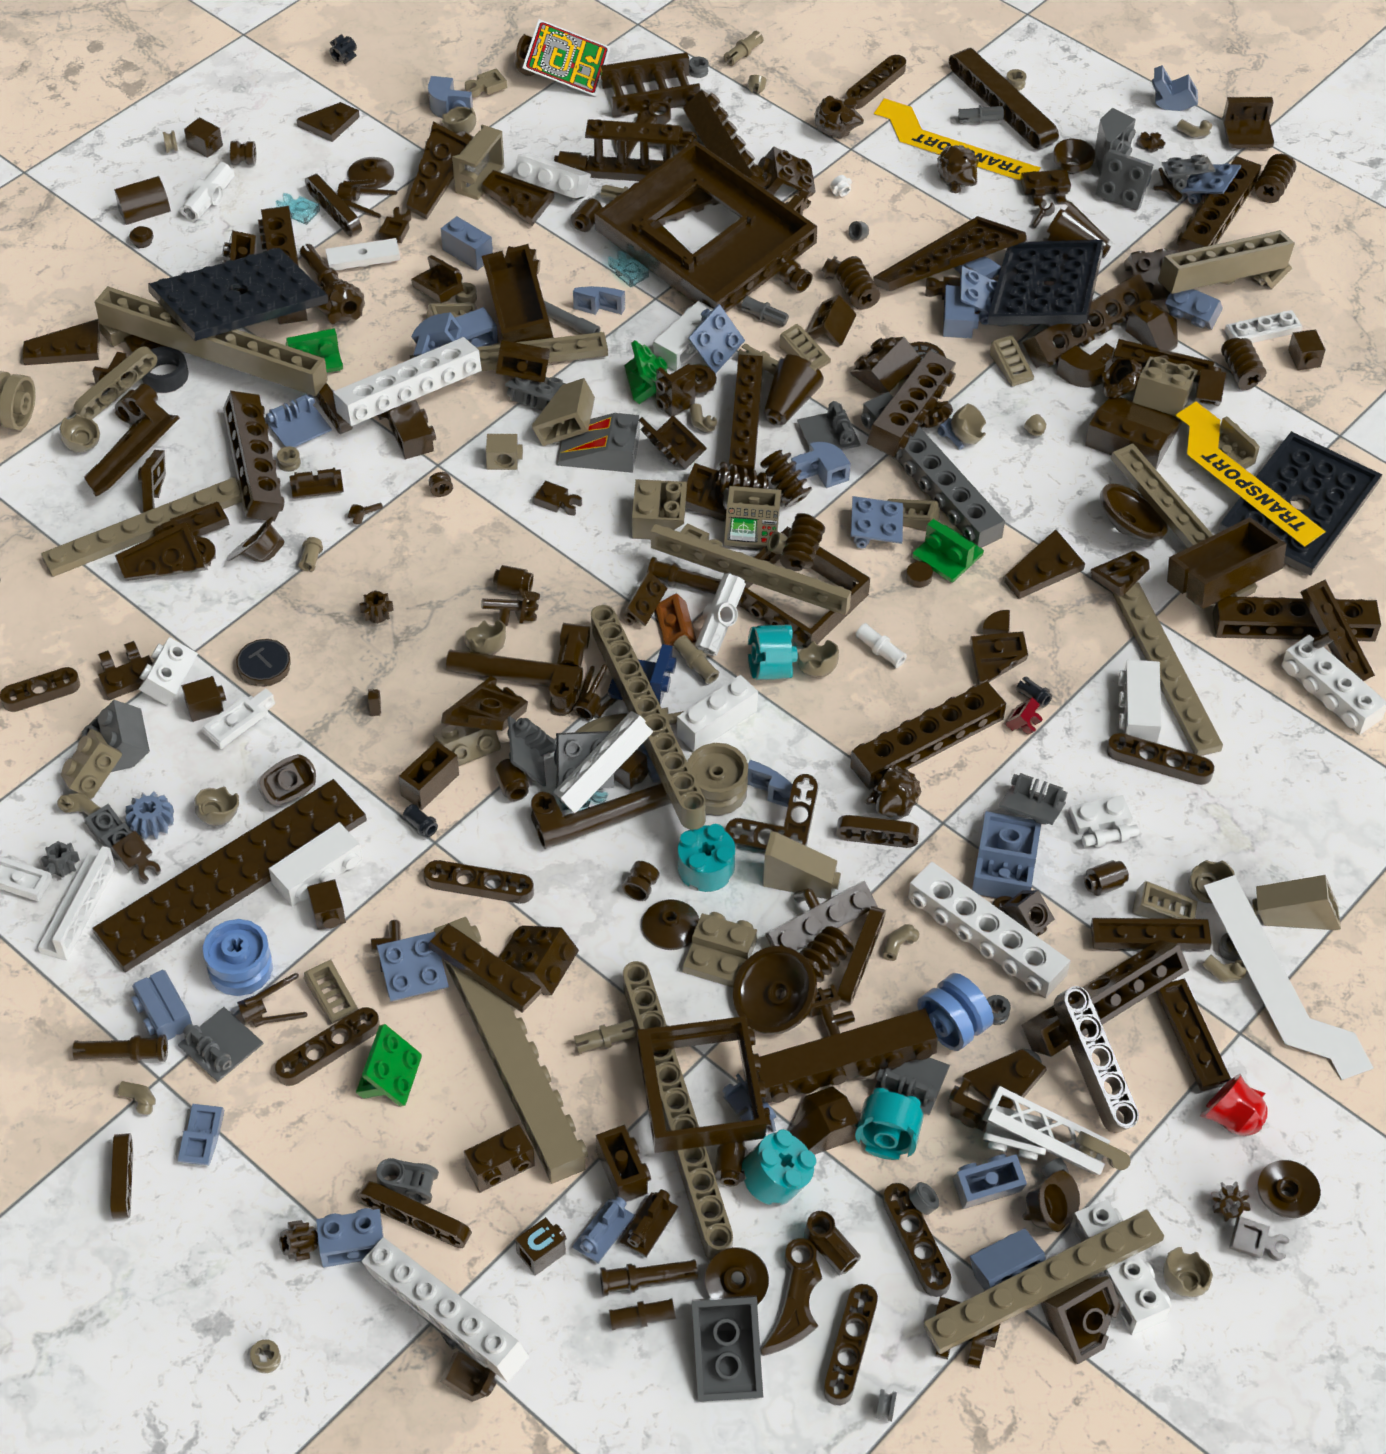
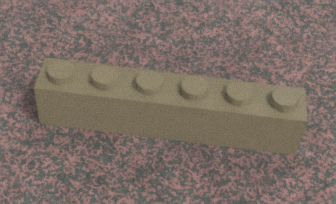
M1279 230L1164 256L1158 281L1173 294L1286 268L1295 243Z

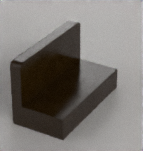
M838 294L821 303L807 333L813 340L827 335L839 347L843 345L855 320L856 313Z

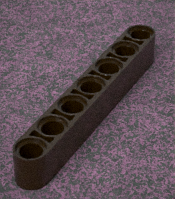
M967 48L949 56V66L953 73L990 107L1002 106L1004 110L1003 120L1033 148L1040 149L1059 139L1056 125L974 49Z

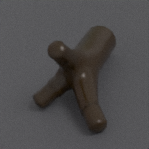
M1160 167L1158 171L1163 185L1154 186L1153 189L1155 191H1165L1176 202L1179 201L1183 195L1174 189L1163 168Z

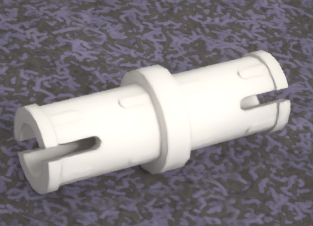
M867 623L861 625L857 630L856 637L871 647L872 652L876 656L881 655L894 665L895 668H899L906 660V653H903L890 643V638L886 635L881 636Z

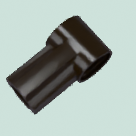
M571 623L562 624L560 634L561 647L557 664L581 667L584 650L588 649L590 626Z
M816 1211L808 1217L804 1238L815 1245L816 1250L819 1251L839 1276L846 1274L860 1261L861 1255L835 1227V1220L828 1212ZM821 1227L826 1233H816L812 1228Z

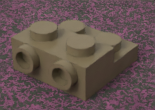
M711 912L709 915L702 913L692 936V945L683 964V973L733 987L738 971L753 953L757 942V929H754L753 925L745 920H739L737 923L727 921L718 912Z

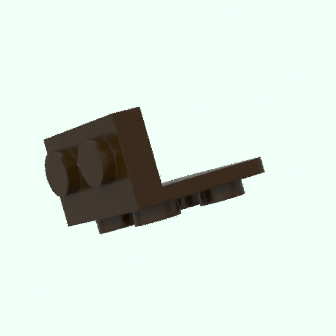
M1227 97L1222 119L1230 148L1263 149L1274 146V138L1269 121L1274 103L1272 97Z
M774 146L765 157L760 159L758 166L763 170L764 174L762 176L767 183L764 189L774 195L782 184L798 191L802 189L812 192L811 196L816 192L812 166L806 159H800L788 151Z
M1158 249L1147 253L1145 251L1132 252L1124 261L1125 271L1132 270L1133 276L1138 273L1141 274L1153 296L1152 300L1168 299L1170 292L1158 281L1164 256L1178 253V250Z
M674 415L657 431L643 417L638 420L643 425L640 430L659 451L665 454V457L674 466L679 463L686 470L707 449Z
M522 925L514 931L512 938L498 958L524 976H529L533 982L542 987L541 993L543 995H553L579 949L562 927Z

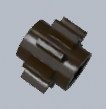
M375 590L367 595H363L364 602L359 603L360 613H364L365 621L370 620L378 624L386 619H390L389 612L394 611L393 601H389L388 593L383 594Z
M1237 1181L1233 1185L1227 1186L1221 1182L1219 1193L1212 1192L1211 1194L1212 1199L1218 1202L1212 1206L1213 1212H1222L1224 1222H1227L1229 1218L1241 1216L1243 1211L1251 1210L1250 1204L1245 1202L1250 1197L1248 1190L1241 1192ZM1231 1198L1233 1202H1236V1204L1231 1205L1228 1201L1226 1202V1200Z
M302 1220L288 1222V1229L283 1230L279 1236L281 1252L284 1255H288L289 1259L294 1258L296 1262L310 1259L309 1252L315 1251L319 1244L316 1229L313 1226L309 1227V1222L303 1223Z

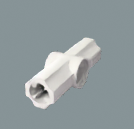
M220 162L205 179H197L193 185L192 194L180 207L181 214L187 220L195 222L199 220L211 204L218 205L222 199L223 190L235 177L234 170L228 164Z
M729 573L723 575L713 602L708 604L703 611L705 622L695 644L698 650H702L711 656H717L728 627L737 621L738 611L736 607L746 585L744 583L745 580Z

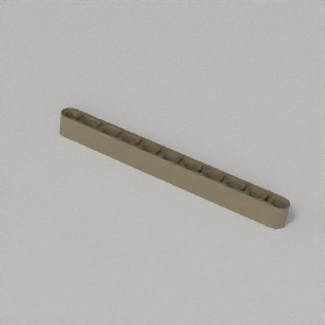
M598 605L591 611L592 634L628 712L633 711L640 715L646 721L645 724L653 731L643 744L680 823L687 829H699L706 822L705 797L614 609L608 605Z
M639 961L628 963L623 970V990L636 1033L639 1029L667 1026L649 968L646 964ZM633 979H640L641 981L635 982V981H632V980H633ZM642 1003L649 1004L648 1006H639ZM675 1049L653 1051L654 1055L660 1053L666 1055L663 1057L654 1056L666 1130L672 1131L699 1127ZM665 1079H671V1080H673L674 1082L665 1083V1082H663V1080H665ZM673 1105H679L682 1108L672 1109L670 1107ZM706 1147L673 1151L704 1253L711 1261L722 1250L733 1247V1232ZM689 1158H696L699 1161L696 1163H690L686 1160ZM704 1185L708 1188L705 1190H697L695 1186ZM707 1212L715 1213L717 1216L714 1218H707L703 1214ZM715 1240L724 1241L726 1244L723 1246H715L712 1244V1242Z

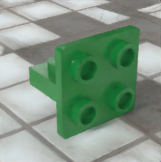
M335 328L286 338V346L324 358L327 373L343 370Z
M634 340L631 342L634 358L627 362L624 367L633 400L641 404L656 393V369L662 367L667 372L668 365L662 357L655 356L646 345L642 346Z
M933 518L927 524L925 542L913 552L912 557L919 562L929 564L934 572L953 583L983 556L984 550Z
M386 1024L379 1025L356 1093L363 1099L386 1095L398 1106H405L422 1054Z

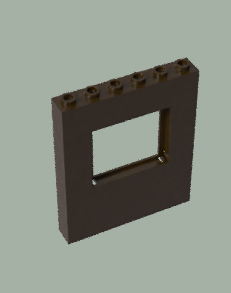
M696 140L684 147L672 158L667 159L661 166L651 171L639 182L634 183L628 190L616 196L614 200L601 207L595 213V228L597 232L692 302L700 301L713 309L720 304L725 312L729 311L746 296L780 272L788 261L795 260L817 243V225ZM700 188L739 216L740 219L690 255L650 224Z

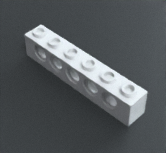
M462 337L333 391L336 411L349 425L353 426L482 371L479 350Z
M931 862L910 882L908 899L915 907L929 913L940 925L947 926L962 941L969 942L985 958L992 959L998 963L1007 974L1020 979L1032 992L1039 993L1044 998H1047L1067 976L1071 960L934 862Z
M384 1237L362 1260V1263L375 1280L507 1383L529 1359L528 1354L516 1338Z

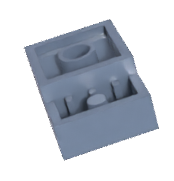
M986 811L972 890L978 895L994 898L1001 896L1013 898L1022 890H1031L1041 824L1033 819Z

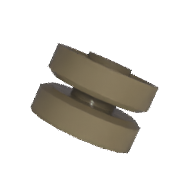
M0 371V426L3 425L5 428L13 430H23L29 423L35 406L34 382L30 376L10 375L9 372Z
M710 743L696 749L688 759V764L705 797L706 814L724 815L732 813L741 807L747 797L749 765L745 755L736 747L726 743Z

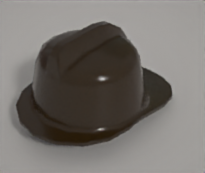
M270 517L252 536L237 546L228 555L226 560H233L241 554L255 562H264L274 557L285 542L271 525L274 518Z
M1059 1170L1050 1175L1041 1185L1031 1189L1026 1196L1027 1210L1022 1215L1023 1220H1031L1036 1227L1042 1229H1051L1054 1232L1063 1230L1072 1221L1074 1213L1079 1210L1080 1193L1073 1177L1066 1171Z

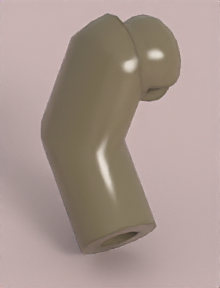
M1183 119L1177 124V130L1190 137H1206L1211 133L1210 129L1212 128V123L1206 120L1201 121L1200 126H1194Z
M697 403L690 406L691 424L706 433L714 431L717 419L715 417L711 419V415L703 417L702 406Z
M82 793L62 795L57 800L58 808L65 813L83 811L89 816L100 809L97 804Z
M904 924L890 933L884 948L883 957L889 961H895L901 944L905 941L909 944L916 942L919 938V931L914 929L913 925Z
M1211 954L1202 964L1205 969L1221 982L1239 981L1247 973L1242 960H1236L1235 963L1222 964Z
M121 1081L118 1095L135 1099L138 1102L136 1111L140 1114L150 1115L153 1112V1105H156V1099L151 1090L144 1085Z

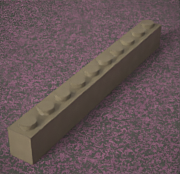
M109 286L94 301L99 323L313 396H316L328 381L324 358L238 329L194 341L159 303Z
M466 916L449 923L480 945L481 936L476 925L471 926ZM447 924L434 928L435 935H437ZM442 958L551 1184L586 1170L585 1158L588 1157L587 1148L582 1139L577 1141L573 1133L576 1131L574 1122L570 1114L564 1115L561 1109L564 1105L560 1093L557 1089L552 1090L549 1084L551 1082L549 1071L545 1065L540 1066L537 1060L539 1058L537 1047L533 1041L528 1042L525 1036L527 1034L525 1023L521 1017L516 1018L513 1012L516 1008Z

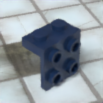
M664 644L661 646L657 662L639 660L660 706L664 693L669 691L670 674H674L677 658L672 657L673 646ZM612 677L608 696L613 699L623 700Z

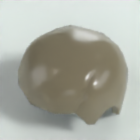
M456 107L449 110L447 114L442 115L443 126L455 133L463 131L470 133L476 125V114L472 107Z
M967 403L953 414L951 420L953 432L963 443L977 444L986 435L985 432H981L986 424V420L974 405Z
M76 414L70 419L65 417L60 425L62 442L69 450L85 452L94 448L99 442V427L91 418Z
M484 620L478 627H472L465 632V644L471 652L494 655L504 647L506 625L500 620H497L495 625H489Z
M826 640L822 646L812 641L807 648H803L798 652L797 663L800 670L814 677L829 675L838 664V645L831 640Z
M224 786L218 789H202L194 799L195 813L198 818L213 826L229 823L236 815L239 807V795L237 793L231 795Z
M1208 860L1201 862L1192 869L1188 880L1191 893L1201 902L1213 904L1204 885L1235 875L1234 870L1223 860L1219 862Z
M1177 1247L1168 1252L1163 1267L1165 1284L1172 1292L1180 1296L1198 1297L1210 1288L1213 1273L1210 1265L1200 1257L1198 1252L1187 1254L1183 1252L1182 1247Z

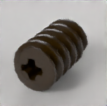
M1281 153L1275 154L1268 159L1254 188L1255 194L1260 200L1267 203L1279 201L1296 171L1297 165L1292 157Z
M851 256L843 260L836 269V277L852 306L861 310L874 306L880 299V291L866 270L861 258Z
M1231 338L1224 342L1221 352L1239 388L1242 391L1254 388L1266 377L1267 371L1263 367V363L1256 353L1252 341L1248 338Z
M778 450L761 461L760 466L764 469L767 468L765 471L766 476L772 477L771 484L774 486L778 485L776 490H781V494H783L781 496L782 502H789L786 507H791L806 498L812 491V487H802L807 482V479L798 480V476L802 471L792 470L797 464L796 461L787 462L791 453L782 454L783 450Z
M721 461L714 474L712 490L719 486V494L722 495L726 488L729 491V486L768 489L769 478H766L764 472H760L757 475L756 470L750 469L747 472L746 468L742 466L737 470V466L734 464L729 465L727 468V463Z
M806 513L796 514L792 528L789 531V537L786 539V544L780 556V563L784 568L801 571L813 566L816 551L819 549V543L822 541V535L825 532L824 524L812 515Z
M826 926L821 933L814 937V941L809 942L806 948L802 949L799 953L804 955L811 963L817 982L821 983L824 981V975L832 973L831 967H838L840 965L839 960H845L847 952H853L854 946L849 936L833 926Z

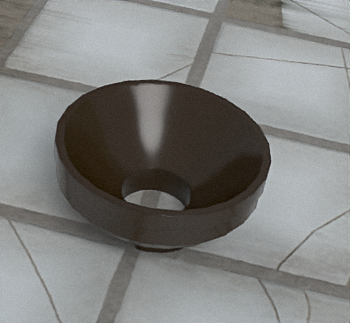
M1070 138L1056 144L1053 158L1062 170H1067L1068 174H1075L1089 169L1094 163L1096 153L1093 146L1088 142ZM1069 162H1075V163H1077L1078 165H1071V164H1067V163H1069Z

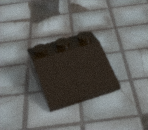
M1120 396L1116 398L1110 397L1098 408L1091 420L1085 446L1112 456L1114 451L1134 444L1151 465L1157 469L1183 421L1167 413L1135 404L1133 401Z

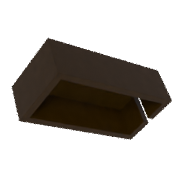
M529 244L507 249L512 265L511 268H507L503 250L483 255L482 260L503 340L524 342L554 338Z
M1249 517L1169 557L1167 583L1180 593H1187L1186 597L1201 609H1204L1283 569L1286 543Z

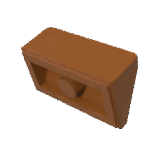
M677 593L661 601L655 610L664 644L674 646L675 641L683 635H686L692 643L696 642L686 601Z

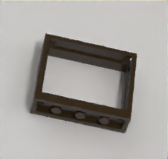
M787 526L781 533L789 537L791 528ZM766 546L754 558L775 564L782 554L773 553ZM819 546L811 569L834 584L851 591L850 609L846 614L847 616L869 595L870 577ZM744 581L746 585L737 605L768 625H791L793 642L804 648H807L812 641L819 644L846 617L830 610L810 629L749 590L748 588L753 583Z
M746 1016L637 1030V1046L655 1153L758 1140L766 1137V1127L771 1126L769 1107H763L762 1099H766L765 1084L763 1080L758 1081L757 1072H761L760 1058L758 1053L753 1054L752 1045L756 1044L755 1032H753V1028L748 1029ZM738 1040L753 1120L666 1131L653 1051Z

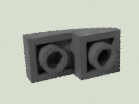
M109 803L84 818L85 824L102 846L108 847L110 850L114 844L132 832L125 822L122 823ZM111 851L113 858L118 861L119 859Z

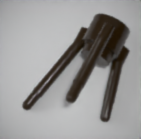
M376 179L344 180L339 183L337 195L348 207L381 218L382 215L353 202L359 200L360 194L397 195L398 192L396 190L364 189L359 187L377 183Z
M606 664L602 665L588 691L595 670V666H590L579 698L574 705L575 713L585 720H592L594 717L601 718L603 713L618 700L610 698L601 706V698L595 693L607 669Z
M294 973L255 996L253 995L237 1002L245 1024L253 1021L256 1028L266 1023L307 1017V1012L262 1017V1014L267 1012L262 999L297 979L299 974Z

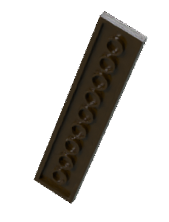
M332 779L92 928L93 933L126 973L271 881L269 868L339 822L350 832L367 821L366 814L344 789Z

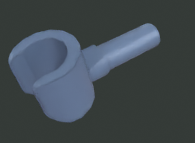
M948 418L938 427V434L942 437L947 436L961 450L964 445L952 431V419Z

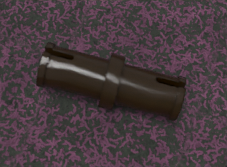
M672 1298L644 1304V1301H639L636 1306L609 1310L612 1331L641 1325V1328L648 1327L647 1323L676 1319Z

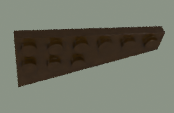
M976 216L873 276V281L877 287L893 291L1027 241L1026 232Z

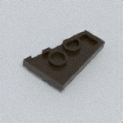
M492 170L482 183V191L531 226L535 224L554 199V191L496 170Z
M95 319L24 341V365L99 360V320Z
M186 521L115 555L121 572L128 581L208 570L192 530Z
M1055 529L1005 575L1004 582L1017 598L1021 599L1083 571L1085 562Z

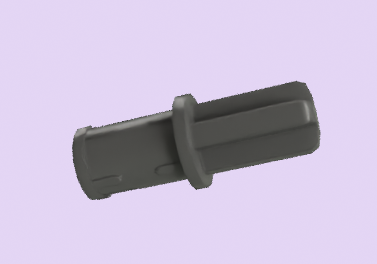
M979 105L978 108L958 109L959 124L967 122H979V124H982V121L1002 120L1004 117L1002 106L982 108Z
M749 296L744 298L741 305L742 311L759 317L761 321L766 319L780 326H785L789 319L787 313L771 307L770 303H763Z

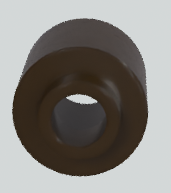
M559 151V155L554 156V161L586 172L588 156L582 155L580 152Z
M594 198L582 201L571 215L573 226L582 232L590 231L595 224V213L602 207L601 203Z
M502 565L500 570H495L493 584L497 585V590L501 592L518 594V588H522L523 591H531L534 574L529 573L527 569Z
M504 759L499 762L494 770V774L503 795L510 801H518L526 797L529 793V782L525 773L518 767H515L510 759Z
M1111 860L1087 869L1084 884L1089 892L1100 896L1123 887L1124 883L1129 880V873L1122 861Z
M744 1141L721 1144L717 1147L714 1175L722 1185L736 1186L745 1180L746 1176L745 1171H742V1163L747 1156L748 1150L745 1147Z

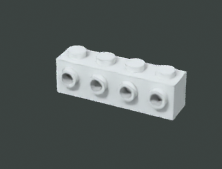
M1308 635L1288 648L1281 667L1285 669L1288 675L1293 676L1309 693L1318 698L1328 710H1331L1343 720L1346 726L1352 728L1360 735L1383 719L1386 711V700L1324 647L1315 648L1312 644L1314 640L1312 636Z
M1106 1199L1075 1212L1070 1227L1079 1243L1122 1222L1123 1218L1117 1208L1113 1209L1109 1200ZM1139 1253L1098 1273L1099 1277L1108 1276L1111 1278L1121 1305L1119 1313L1132 1335L1166 1321L1171 1308L1170 1298L1164 1289L1160 1290L1155 1281V1274L1151 1265L1148 1262H1144Z

